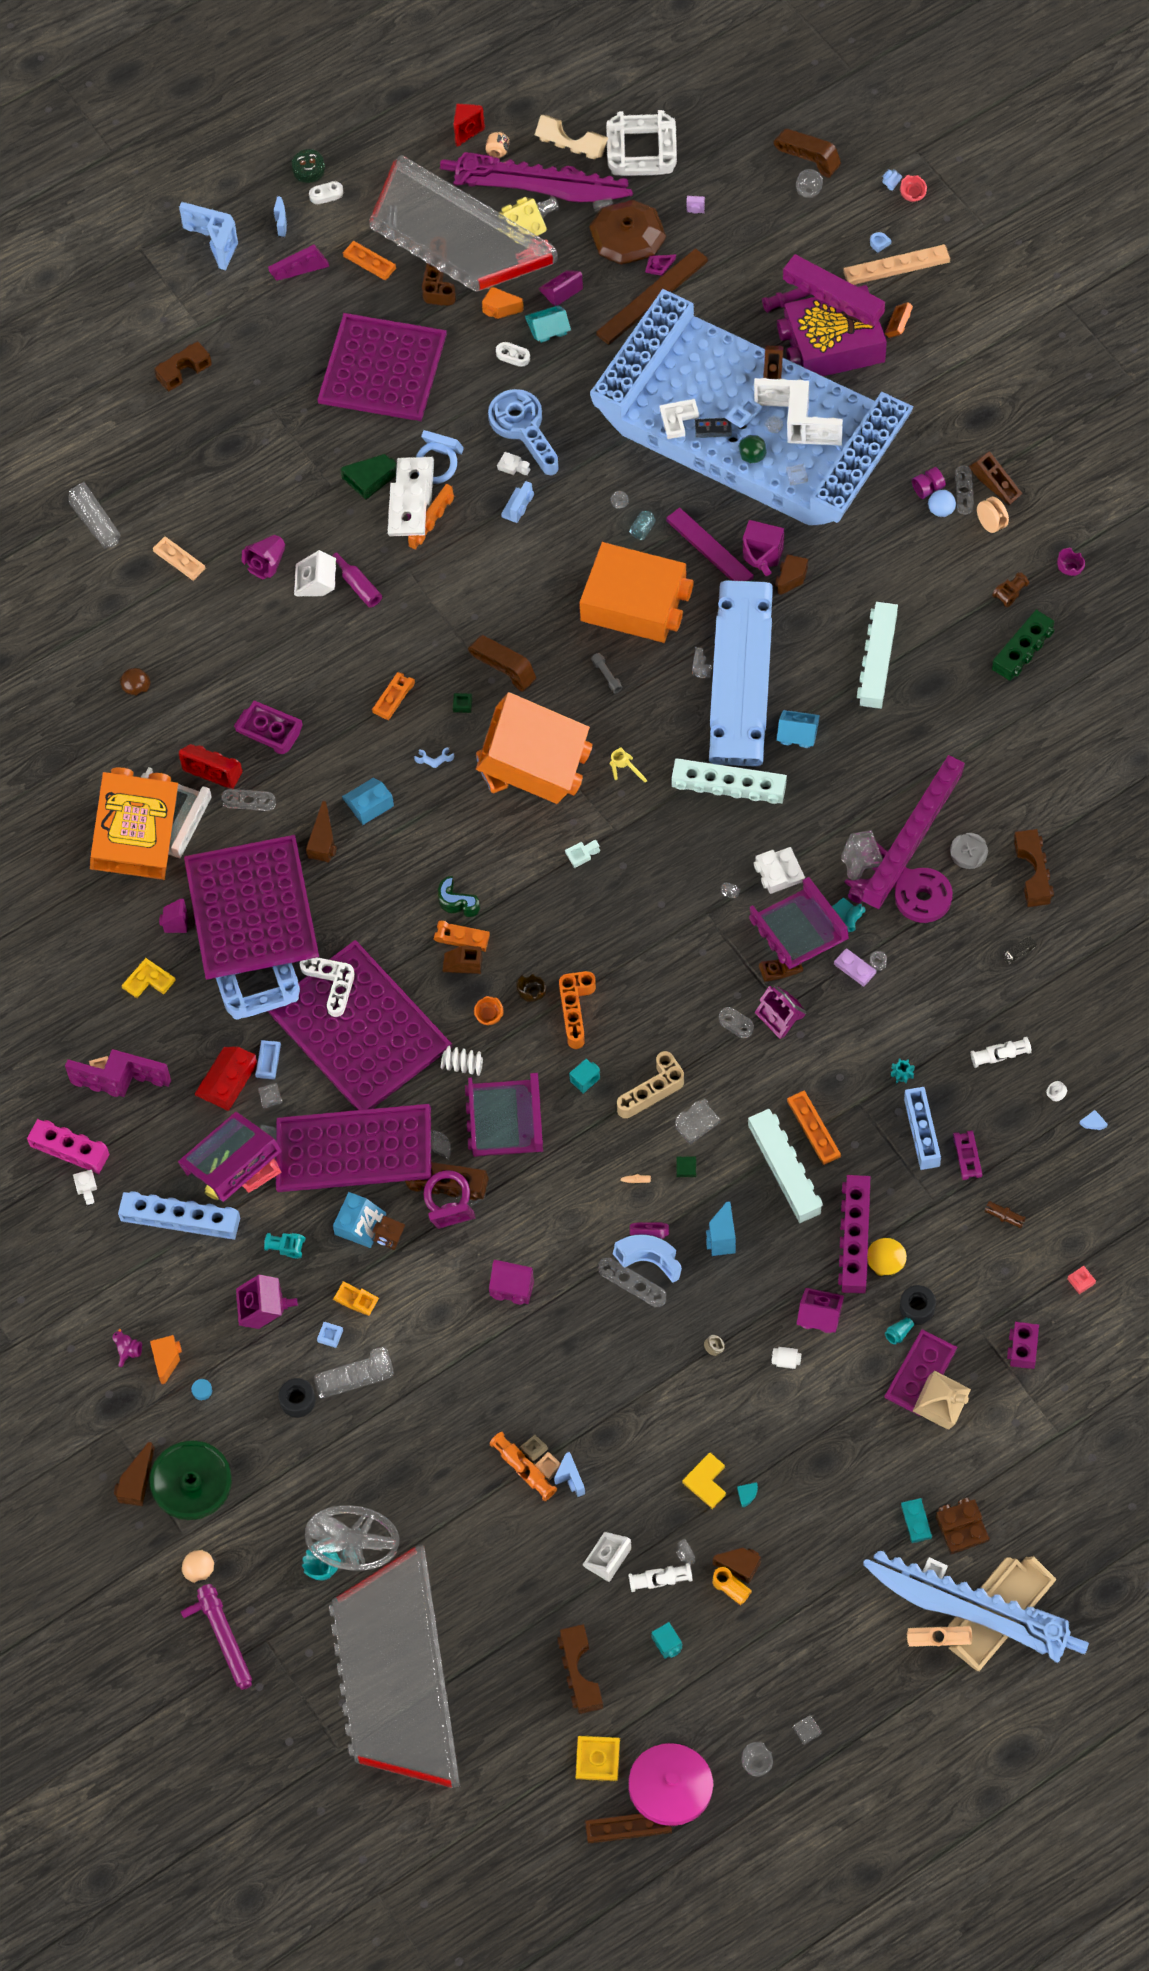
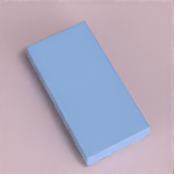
M261 1040L255 1074L256 1078L275 1080L281 1048L280 1042Z

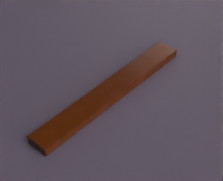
M695 248L596 331V335L610 345L645 315L662 289L672 293L708 262V258Z

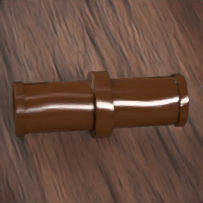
M989 1201L987 1204L988 1208H985V1213H989L999 1218L1001 1222L1004 1223L1006 1221L1020 1229L1023 1226L1021 1222L1026 1220V1217L1010 1211V1208H1004L992 1201Z

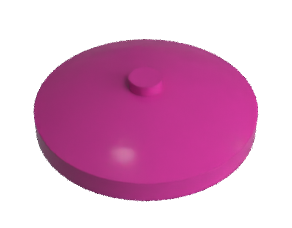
M668 1743L651 1747L636 1759L630 1771L629 1793L633 1804L643 1816L658 1824L675 1826L696 1819L707 1808L712 1796L713 1778L708 1764L697 1752L683 1745Z

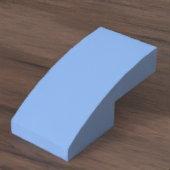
M277 196L274 216L275 221H278V236L285 237L287 228L285 208L282 198Z
M747 397L740 406L736 405L726 416V419L741 428L759 414L762 406Z

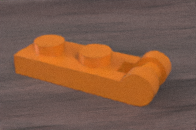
M397 672L373 707V713L389 721L408 691L413 688L415 680L410 677L406 678L404 674Z
M438 921V931L433 938L436 942L459 947L478 946L481 947L482 951H486L490 932L449 924L446 921ZM445 931L450 932V936L445 935Z

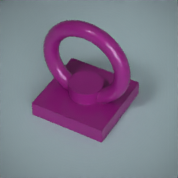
M445 1170L434 1174L427 1181L424 1188V1201L431 1211L428 1213L430 1221L438 1229L476 1219L474 1211L467 1204L470 1198V1187L467 1180L461 1174ZM445 1178L456 1180L462 1188V1197L459 1203H448L441 1208L435 1205L431 1196L434 1185L439 1180Z

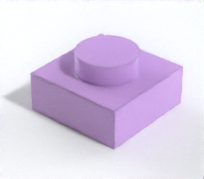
M687 196V212L704 213L705 197Z

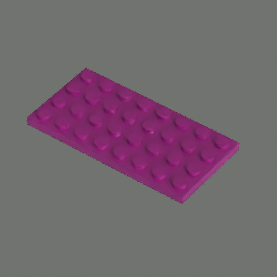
M430 1104L277 1118L276 1143L282 1151L276 1156V1162L282 1172L276 1176L277 1192L430 1179Z

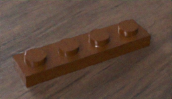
M642 1814L585 1821L588 1844L672 1833L671 1826L653 1822Z

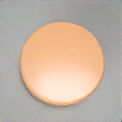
M990 497L978 504V518L988 532L995 533L1008 525L1007 510L998 498Z

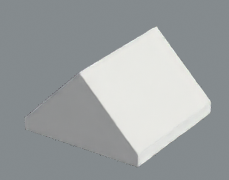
M604 1532L583 1563V1566L610 1582L630 1552L631 1540L628 1537Z

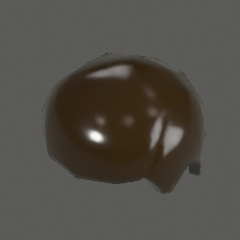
M531 974L529 977L521 975L516 981L518 994L521 999L527 1002L540 1000L546 994V983L541 977Z

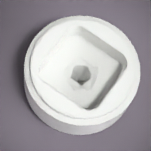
M1060 1081L1051 1083L1047 1088V1096L1052 1101L1062 1100L1067 1093L1066 1086Z

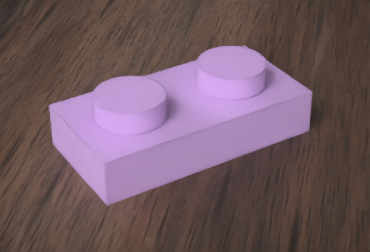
M847 948L834 961L836 967L863 987L876 974L874 968Z

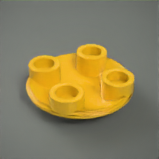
M881 1238L869 1246L867 1262L877 1275H892L904 1268L906 1252L898 1241L891 1238Z

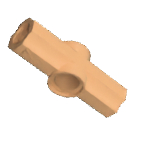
M971 1626L908 1628L907 1641L909 1646L972 1644ZM938 1630L944 1634L942 1642L936 1640L935 1634Z

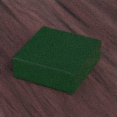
M454 693L453 712L471 713L472 694Z
M677 1157V1177H696V1157Z

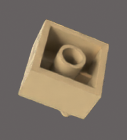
M934 1371L928 1376L913 1412L949 1430L956 1424L964 1403H968V1394L971 1389Z

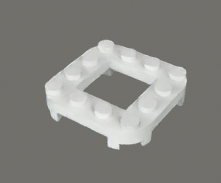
M658 110V115L624 116L622 111L617 112V116L607 121L608 166L613 175H660L673 172L677 162L676 123L674 118L672 119L669 115L665 114V111ZM659 133V156L625 157L624 134Z

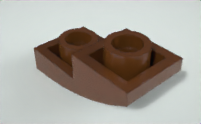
M798 953L790 954L791 960L799 957ZM779 959L761 961L758 965L764 982L786 978L803 971L801 963L789 969Z

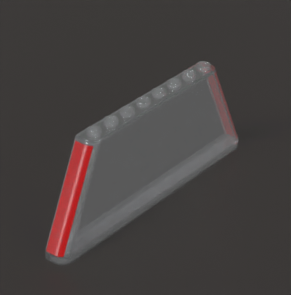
M402 155L394 160L370 218V228L384 235L387 239L407 249L413 255L420 257L426 263L433 265L441 272L448 274L454 280L461 282L475 292L553 265L557 261V251L553 245Z
M419 1545L332 1599V1604H329L330 1616L335 1618V1624H331L333 1636H337L338 1643L334 1644L335 1654L340 1656L341 1662L337 1664L338 1675L343 1676V1683H340L341 1696L346 1698V1703L342 1704L344 1716H348L349 1723L345 1724L346 1734L351 1736L352 1742L348 1744L349 1755L354 1756L356 1763L455 1788L460 1787L425 1547L424 1545Z

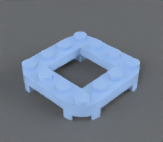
M292 963L273 966L279 987L244 998L242 997L236 974L217 977L216 981L227 1012L234 1019H241L296 1002L299 999L300 987Z

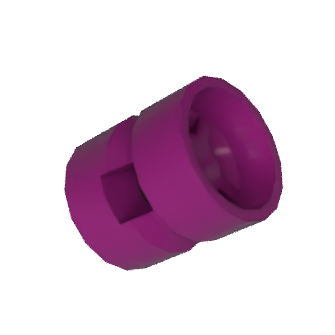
M937 467L925 471V475L921 473L912 478L913 488L921 499L932 495L933 491L936 492L946 487L944 477Z

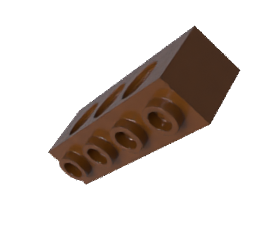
M431 1162V1177L441 1171H455L469 1182L470 1200L484 1199L489 1179L486 1170ZM445 1178L439 1180L434 1185L431 1193L435 1195L443 1193L450 1197L462 1196V1188L456 1180ZM445 1179H450L449 1182L442 1183ZM410 1180L405 1182L410 1190L419 1192L420 1190L424 1191L428 1180Z

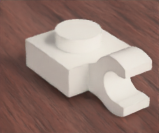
M504 452L497 465L498 470L512 475L516 471L523 475H528L531 470L528 468L530 463L521 461V457Z
M92 1169L73 1174L78 1195L84 1194L86 1204H93L92 1191L97 1190Z

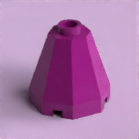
M272 535L246 546L242 550L243 564L247 563L249 565L248 571L262 580L272 577L276 573L285 550L284 540L280 536Z

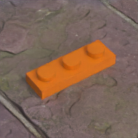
M355 241L343 252L345 258L384 280H387L396 269L394 263Z

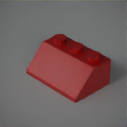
M190 744L179 751L184 772L232 790L243 772L241 763L238 760L226 758L218 752L208 751L200 745Z
M223 1047L195 1095L229 1111L257 1066L255 1054L240 1047Z

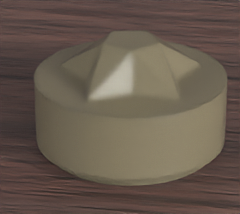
M711 1335L704 1341V1347L710 1355L717 1356L724 1351L725 1345L719 1336Z

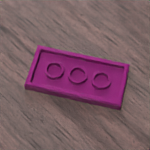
M921 1329L886 1392L885 1398L913 1412L928 1376L934 1371L943 1375L957 1351V1347Z

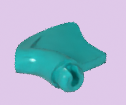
M842 898L832 906L847 926L848 932L856 930L855 922L866 910L864 906L862 907V904L853 906L845 898Z

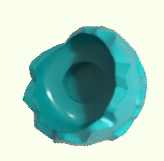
M330 1545L312 1546L311 1549L306 1550L307 1555L302 1558L304 1573L315 1580L322 1581L329 1579L337 1571L341 1563L338 1554Z

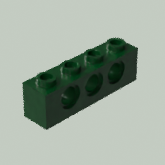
M1035 610L993 660L992 670L1009 681L1014 676L1017 677L1021 673L1023 665L1031 661L1034 652L1042 648L1044 640L1046 638L1049 639L1053 635L1055 630L1053 629L1054 620Z

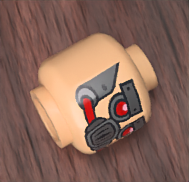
M501 132L490 134L485 147L486 152L493 156V158L504 157L508 151L509 138Z

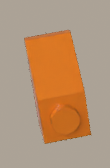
M491 287L482 301L483 313L498 319L520 313L524 309L523 299Z
M174 1335L150 1341L161 1384L167 1382L180 1361L179 1353L182 1352L180 1342L175 1341Z

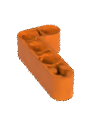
M589 971L565 974L559 979L567 1043L573 1049H579L585 1043L579 996L590 995L596 989L595 976ZM586 981L591 982L589 985H584L583 983ZM566 984H571V985H572V986L569 987V988L564 987V985H566ZM569 1001L575 1002L572 1005L567 1004ZM572 1018L577 1019V1021L571 1022L569 1020ZM577 1031V1038H574L573 1032Z

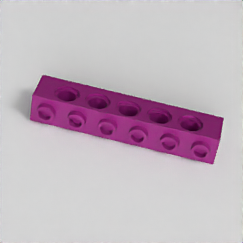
M847 1175L846 1182H842V1194H846V1200H842L841 1212H845V1218H841L840 1230H844V1237L840 1236V1248L844 1250L843 1255H839V1267H843V1273L838 1275V1285H842L843 1293L866 1294L871 1176ZM858 1195L860 1199L854 1200L851 1196ZM856 1213L859 1217L853 1218L850 1215ZM854 1231L859 1233V1235L851 1236L849 1233ZM856 1250L858 1254L852 1255L849 1251ZM850 1268H854L857 1270V1272L850 1273L848 1270Z

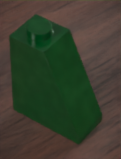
M385 454L341 468L342 479L365 500L392 480L397 473L396 461Z

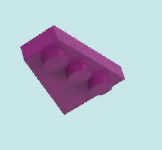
M314 244L269 266L268 269L271 275L278 281L330 266L327 259Z

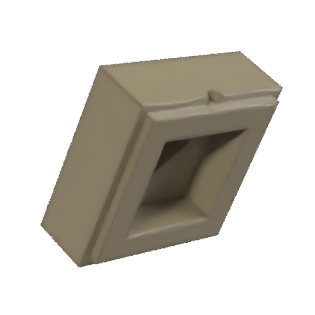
M534 1435L521 1445L520 1449L529 1459L535 1461L548 1450V1447Z

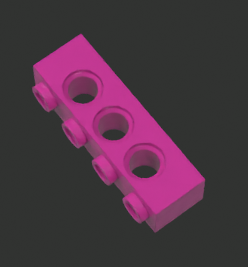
M37 1119L27 1137L30 1147L87 1170L92 1169L97 1174L101 1172L109 1157L107 1146L104 1143L91 1141L83 1134L76 1135L68 1128L56 1127L48 1120L42 1121ZM50 1136H56L55 1139L48 1140ZM73 1143L71 1147H65L66 1144ZM85 1150H91L88 1154H82Z

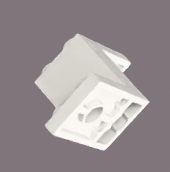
M755 378L754 401L761 406L789 407L787 443L842 446L843 419L808 417L809 381Z

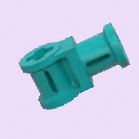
M267 1233L264 1250H279L280 1255L298 1259L302 1257V1244L306 1238L296 1233H283L282 1237L272 1236L271 1233Z

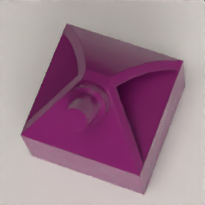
M749 520L743 536V558L751 566L762 570L764 575L768 576L771 574L769 567L778 566L784 549V528Z
M257 1275L236 1288L239 1326L259 1329L281 1316L288 1307L298 1306L297 1298H283L278 1278Z

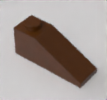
M990 451L982 454L969 465V468L979 481L1008 505L1022 495V492Z
M322 801L306 851L308 858L330 863L331 857H334L336 854L337 846L334 845L327 803Z
M148 1442L122 1474L119 1484L116 1483L114 1495L119 1503L143 1506L155 1451L152 1442Z

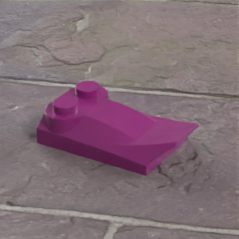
M254 700L249 708L244 709L234 727L236 732L273 748L278 754H285L291 749L298 738L303 724L302 720Z

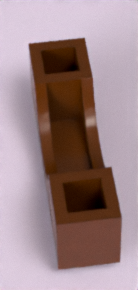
M1037 829L1015 832L1014 846L1017 857L1027 860L1035 869L1034 876L1025 882L1024 893L1027 907L1050 904L1051 897H1054L1053 886H1049L1048 882L1050 880L1049 869L1045 868L1047 858L1046 853L1042 852L1041 849L1043 847L1042 836L1038 835Z
M584 1624L561 1629V1637H557L559 1649H564L565 1656L562 1657L564 1669H568L570 1674L566 1678L569 1689L573 1688L575 1695L571 1696L573 1708H578L579 1714L603 1709L598 1683L590 1682L583 1678L577 1668L579 1659L589 1650Z

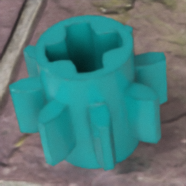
M899 1059L897 1064L892 1063L893 1071H891V1077H896L897 1083L901 1081L906 1084L909 1078H914L913 1071L915 1066H910L909 1059L906 1061Z

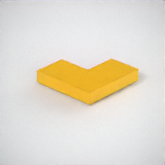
M145 958L121 986L125 991L138 998L148 985L165 994L176 979Z
M709 1453L682 1480V1483L713 1509L726 1496V1492L712 1481L725 1468V1465L713 1454Z

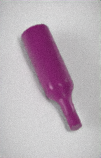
M334 553L332 557L336 558V563L342 569L343 579L368 607L376 606L381 601L382 594L358 567L347 564L338 553Z

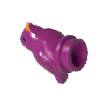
M871 878L853 881L845 880V884L851 887L848 894L851 901L855 903L862 902L865 888Z
M121 1329L113 1334L112 1338L120 1355L118 1367H123L129 1357H140L142 1352L141 1341L132 1340L130 1336L123 1334Z

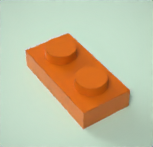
M909 302L895 307L885 331L887 337L899 336L904 332V327L913 307Z

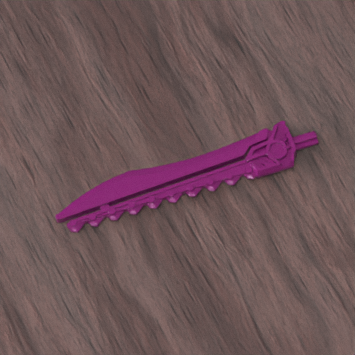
M464 152L458 158V161L445 159L440 161V169L455 172V186L467 183L469 186L479 185L524 189L572 202L607 201L633 195L631 189H626L629 185L627 179L622 178L614 181V178L610 175L601 179L596 173L585 176V173L582 171L571 174L569 169H564L559 172L553 166L543 169V166L540 164L529 167L528 163L522 162L516 165L511 159L500 162V159L497 157L493 158V156Z

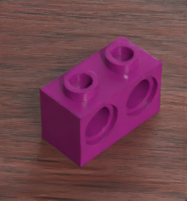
M1015 1322L1014 1329L1010 1328L1009 1340L1013 1341L1012 1347H1008L1007 1359H1011L1010 1366L1028 1369L1035 1368L1039 1333L1038 1324ZM1025 1333L1028 1335V1338L1023 1339L1019 1334ZM1024 1352L1027 1356L1019 1357L1017 1353Z

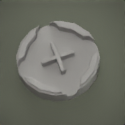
M966 833L957 836L952 841L950 854L952 860L958 866L974 869L986 861L988 848L986 841L981 836L974 833Z

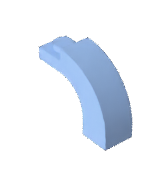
M633 1235L615 1242L613 1255L624 1268L638 1261H649L658 1265L672 1283L679 1280L682 1268L680 1263L675 1260L676 1250L666 1241L649 1235Z

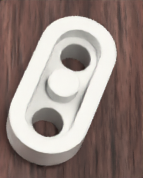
M339 182L315 186L309 191L310 201L314 204L337 200L343 195V187Z
M502 342L496 347V355L502 361L517 366H525L530 362V353L523 347L508 342Z

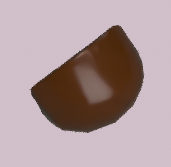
M130 668L123 673L120 678V684L125 693L137 696L140 692L148 691L150 679L143 670Z

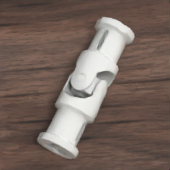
M1024 1037L1020 1041H1008L1005 1044L986 1047L982 1051H971V1060L974 1067L977 1068L979 1065L988 1062L992 1064L1003 1061L1007 1057L1015 1058L1016 1055L1026 1052L1030 1054L1031 1045L1028 1037Z
M689 1563L675 1568L669 1566L665 1569L647 1570L645 1573L637 1575L628 1574L632 1592H635V1589L646 1587L652 1589L666 1584L674 1585L676 1582L684 1580L692 1581ZM654 1574H655V1578H656V1582H657V1583H654V1582L652 1581V1576H653Z

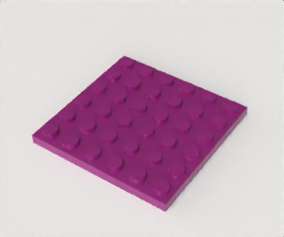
M344 313L318 396V404L422 421L446 339V330Z

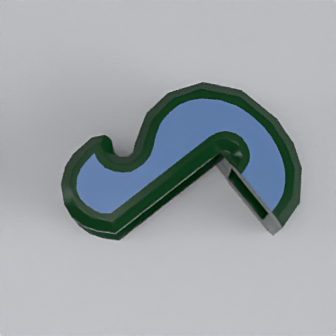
M453 876L443 879L438 887V899L441 908L448 913H457L463 910L465 917L477 915L480 911L477 896L453 893Z

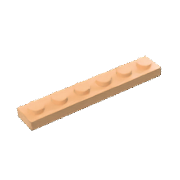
M944 244L844 268V275L847 282L855 285L949 263L950 256Z

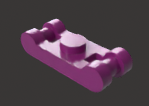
M973 1130L966 1131L964 1134L959 1132L953 1133L962 1180H968L969 1177L981 1178L982 1170ZM968 1141L969 1144L962 1145V1142ZM973 1164L974 1169L967 1170V1165Z

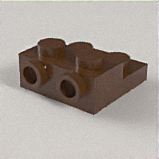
M964 1498L954 1507L944 1505L936 1513L937 1522L950 1554L989 1541L990 1538L983 1524L982 1515L975 1499L970 1501L969 1498Z

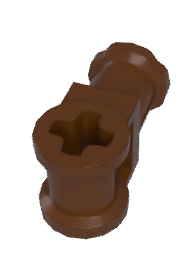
M1018 572L1012 581L1007 579L1003 584L998 585L992 596L1002 601L1007 608L1019 596V591L1024 586L1027 587L1029 585V580L1023 573Z

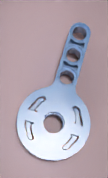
M519 389L507 390L497 395L490 403L488 410L492 429L502 437L522 440L542 471L547 475L556 474L558 471V456L539 429L542 421V408L539 400L533 394ZM513 410H519L521 411V414L518 416H512L509 414V412Z

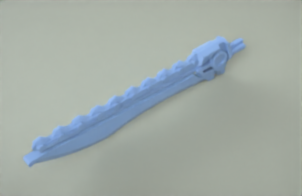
M877 1551L874 1559L902 1573H898L868 1559L864 1560V1567L884 1585L923 1609L949 1614L986 1626L1035 1649L1040 1654L1048 1653L1049 1657L1056 1663L1060 1662V1657H1062L1065 1647L1082 1654L1086 1653L1089 1643L1070 1636L1069 1623L1066 1619L1034 1609V1607H1027V1609L1023 1610L1017 1601H1010L1007 1604L1000 1595L989 1597L983 1588H977L976 1591H972L967 1582H960L959 1585H956L950 1576H944L940 1579L934 1570H927L924 1573L917 1564L905 1566L900 1557H896L891 1561L884 1551ZM909 1576L915 1577V1578H917V1579H919V1580H922V1581H924V1582H926V1583H929V1584H931V1585H933V1586H936V1587H938V1588H940V1589H943V1590H945V1591H947V1592H950V1593H952V1594H954V1595H957V1596H959V1597H962V1598H964V1599H966V1600H969V1601H971V1602H973V1603H976V1604H978V1605H980V1606H983V1607H985V1608H987V1609H990V1610H992V1611H994V1612H997V1613H999V1614H1001V1615H1004V1616H1006V1617H1008V1618H1011V1619L1016 1620V1621H1018V1622H1020V1623H1023V1624H1025V1626L1020 1625V1624H1018V1623H1016V1622H1013V1621H1011V1620H1009V1619H1006V1618H1004V1617H1001V1616H999V1615H997V1614H994V1613H992V1612H990V1611H987V1610H985V1609H983V1608H980V1607H978V1606H976V1605H973V1604H971V1603H969V1602H966V1601H964V1600H962V1599H959V1598H957V1597H955V1596H952V1595H950V1594H947V1593H945V1592H943V1591H940V1590H938V1589H936V1588H933V1587H931V1586H929V1585H926V1584H924V1583H922V1582H919V1581H917V1580H915V1579H912V1578H910Z

